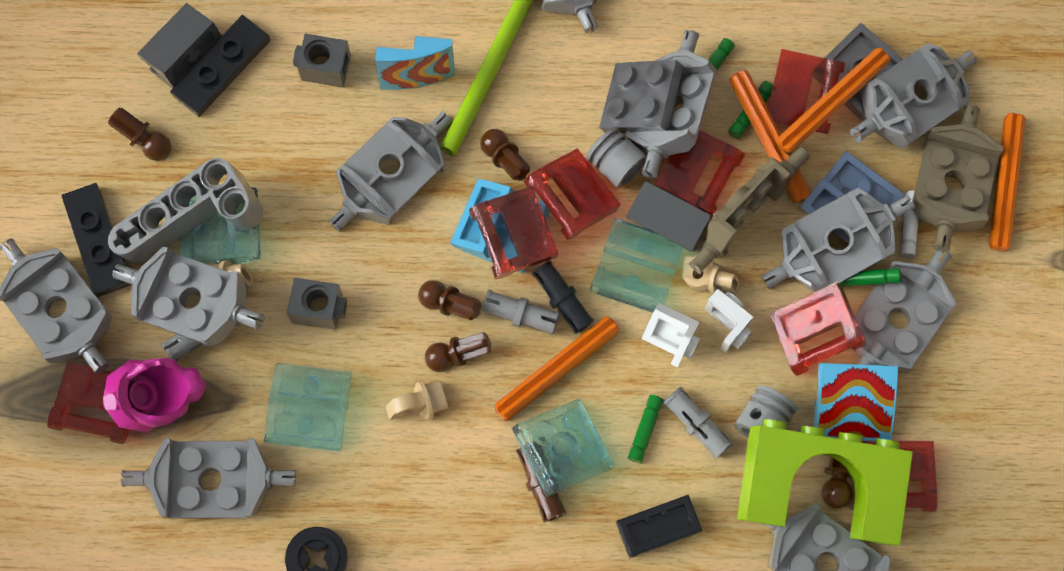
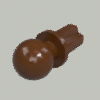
M120 107L109 118L108 124L129 139L132 147L137 142L142 144V151L148 159L160 161L169 155L171 151L169 138L161 132H148L147 128L150 123L146 122L143 124Z
M490 129L486 131L480 142L482 151L487 156L492 157L493 164L498 168H503L513 180L523 181L526 179V175L530 172V166L519 155V149L516 144L509 142L508 136L502 130Z
M429 280L423 283L418 291L419 301L427 309H440L443 315L449 316L454 314L468 320L478 318L480 315L481 302L478 299L460 293L459 289L454 286L446 289L443 283L437 280Z
M485 332L462 339L452 337L450 339V346L442 342L430 345L425 352V362L431 370L445 372L452 367L454 361L458 366H464L467 360L489 354L492 343Z
M830 457L829 467H825L824 473L832 476L823 485L821 493L824 502L828 506L839 509L847 506L852 499V487L847 482V478L852 477L845 466Z

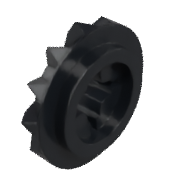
M310 527L297 533L287 546L285 553L287 571H304L308 567L307 564L311 559L305 547H308L310 550L313 549L318 553L330 546L323 557L326 565L329 567L327 571H344L347 567V548L339 535L328 528ZM317 565L307 569V571H326L323 567L320 568Z

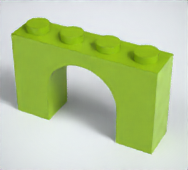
M763 419V426H750L737 520L785 527L793 477L805 461L821 454L839 461L845 466L853 479L855 503L850 538L900 546L913 451L899 449L900 442L876 439V445L862 443L861 435L839 432L838 439L824 436L825 429L801 426L800 432L786 430L787 423L776 420Z

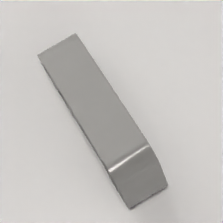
M213 158L115 225L108 235V245L114 253L129 262L143 264L163 246L169 247L217 212L236 227L249 230L260 223L263 217V208L243 174L226 160ZM227 174L226 180L218 185L220 179ZM196 196L195 202L188 206L190 200ZM245 202L243 210L236 214L238 206ZM166 217L164 224L158 228L159 222Z

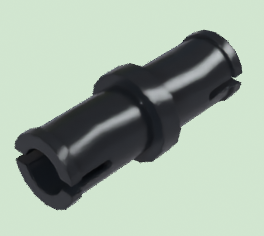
M551 260L539 266L532 273V276L536 278L551 299L549 301L550 306L553 309L557 308L574 334L580 333L594 322L593 317L588 314L575 296L577 291L574 286H568Z

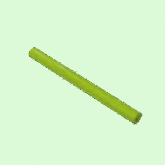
M534 0L513 1L440 146L444 153L450 156L457 155Z

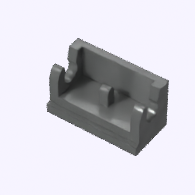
M186 3L150 39L137 55L147 65L151 66L149 70L173 89L222 35L213 21Z
M647 181L644 182L626 215V218L646 227L690 252L695 250L711 221L710 214Z

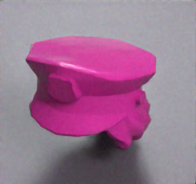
M171 358L149 359L145 361L130 359L107 376L103 405L118 427L148 433L155 427L171 424L173 421L184 416L188 411L189 402L200 400L204 394L206 382L196 368H183L177 364L176 360Z

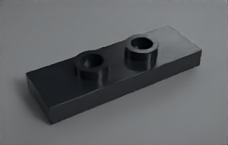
M242 14L170 91L171 95L200 117L271 41L270 36Z
M93 183L62 194L64 206L95 296L100 297L131 286L132 284L113 278V270L120 272L115 266L117 264L126 266L124 258L109 248L108 235L113 225L99 185Z

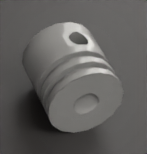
M616 127L606 131L594 143L586 155V160L590 163L593 162L592 165L597 169L599 168V172L607 177L618 189L626 185L640 171L647 158V155L637 148L633 142L626 139L623 133H619Z
M758 385L755 389L756 393L752 394L750 397L751 401L747 402L734 425L739 432L749 438L750 426H763V419L790 422L792 415L797 411V406L780 392L764 385Z

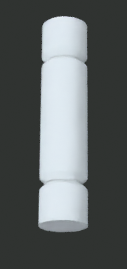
M907 191L906 195H909L911 198L910 202H912L914 191ZM913 210L904 214L901 256L905 258H914L916 256L915 243H917L919 218Z

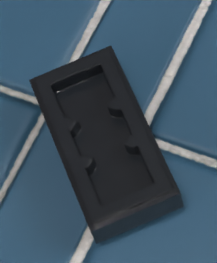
M689 494L616 521V526L629 559L703 531Z

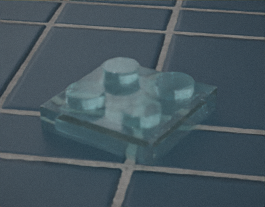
M580 398L519 422L512 428L546 497L607 472L615 466Z

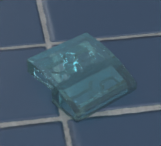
M251 187L258 198V189ZM196 196L190 200L188 206L195 202ZM245 202L238 206L236 214L243 210ZM217 212L180 238V255L204 264L219 263L223 260L239 264L261 259L259 224L252 229L243 230L236 227Z
M615 218L592 281L590 292L653 313L658 303L663 305L665 303L683 247L647 228Z
M276 363L269 397L264 443L340 452L343 443L345 414L349 404L352 372Z

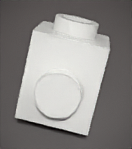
M717 289L708 299L704 310L731 331L720 347L723 352L727 353L732 345L739 349L751 335L752 331L748 329V326L753 316L743 309V303L736 296L729 292L724 294Z
M658 303L642 339L674 354L671 365L678 368L683 356L691 359L700 338L694 336L699 322Z

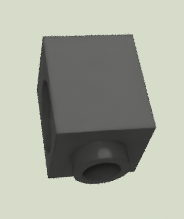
M305 33L302 46H296L293 65L298 68L301 80L343 88L351 57L348 41ZM319 56L329 58L323 64L313 63L314 59Z
M294 278L287 315L294 324L336 330L338 319H344L347 297H342L343 294L339 284ZM317 298L329 300L325 309L321 311L310 310V304L313 300Z

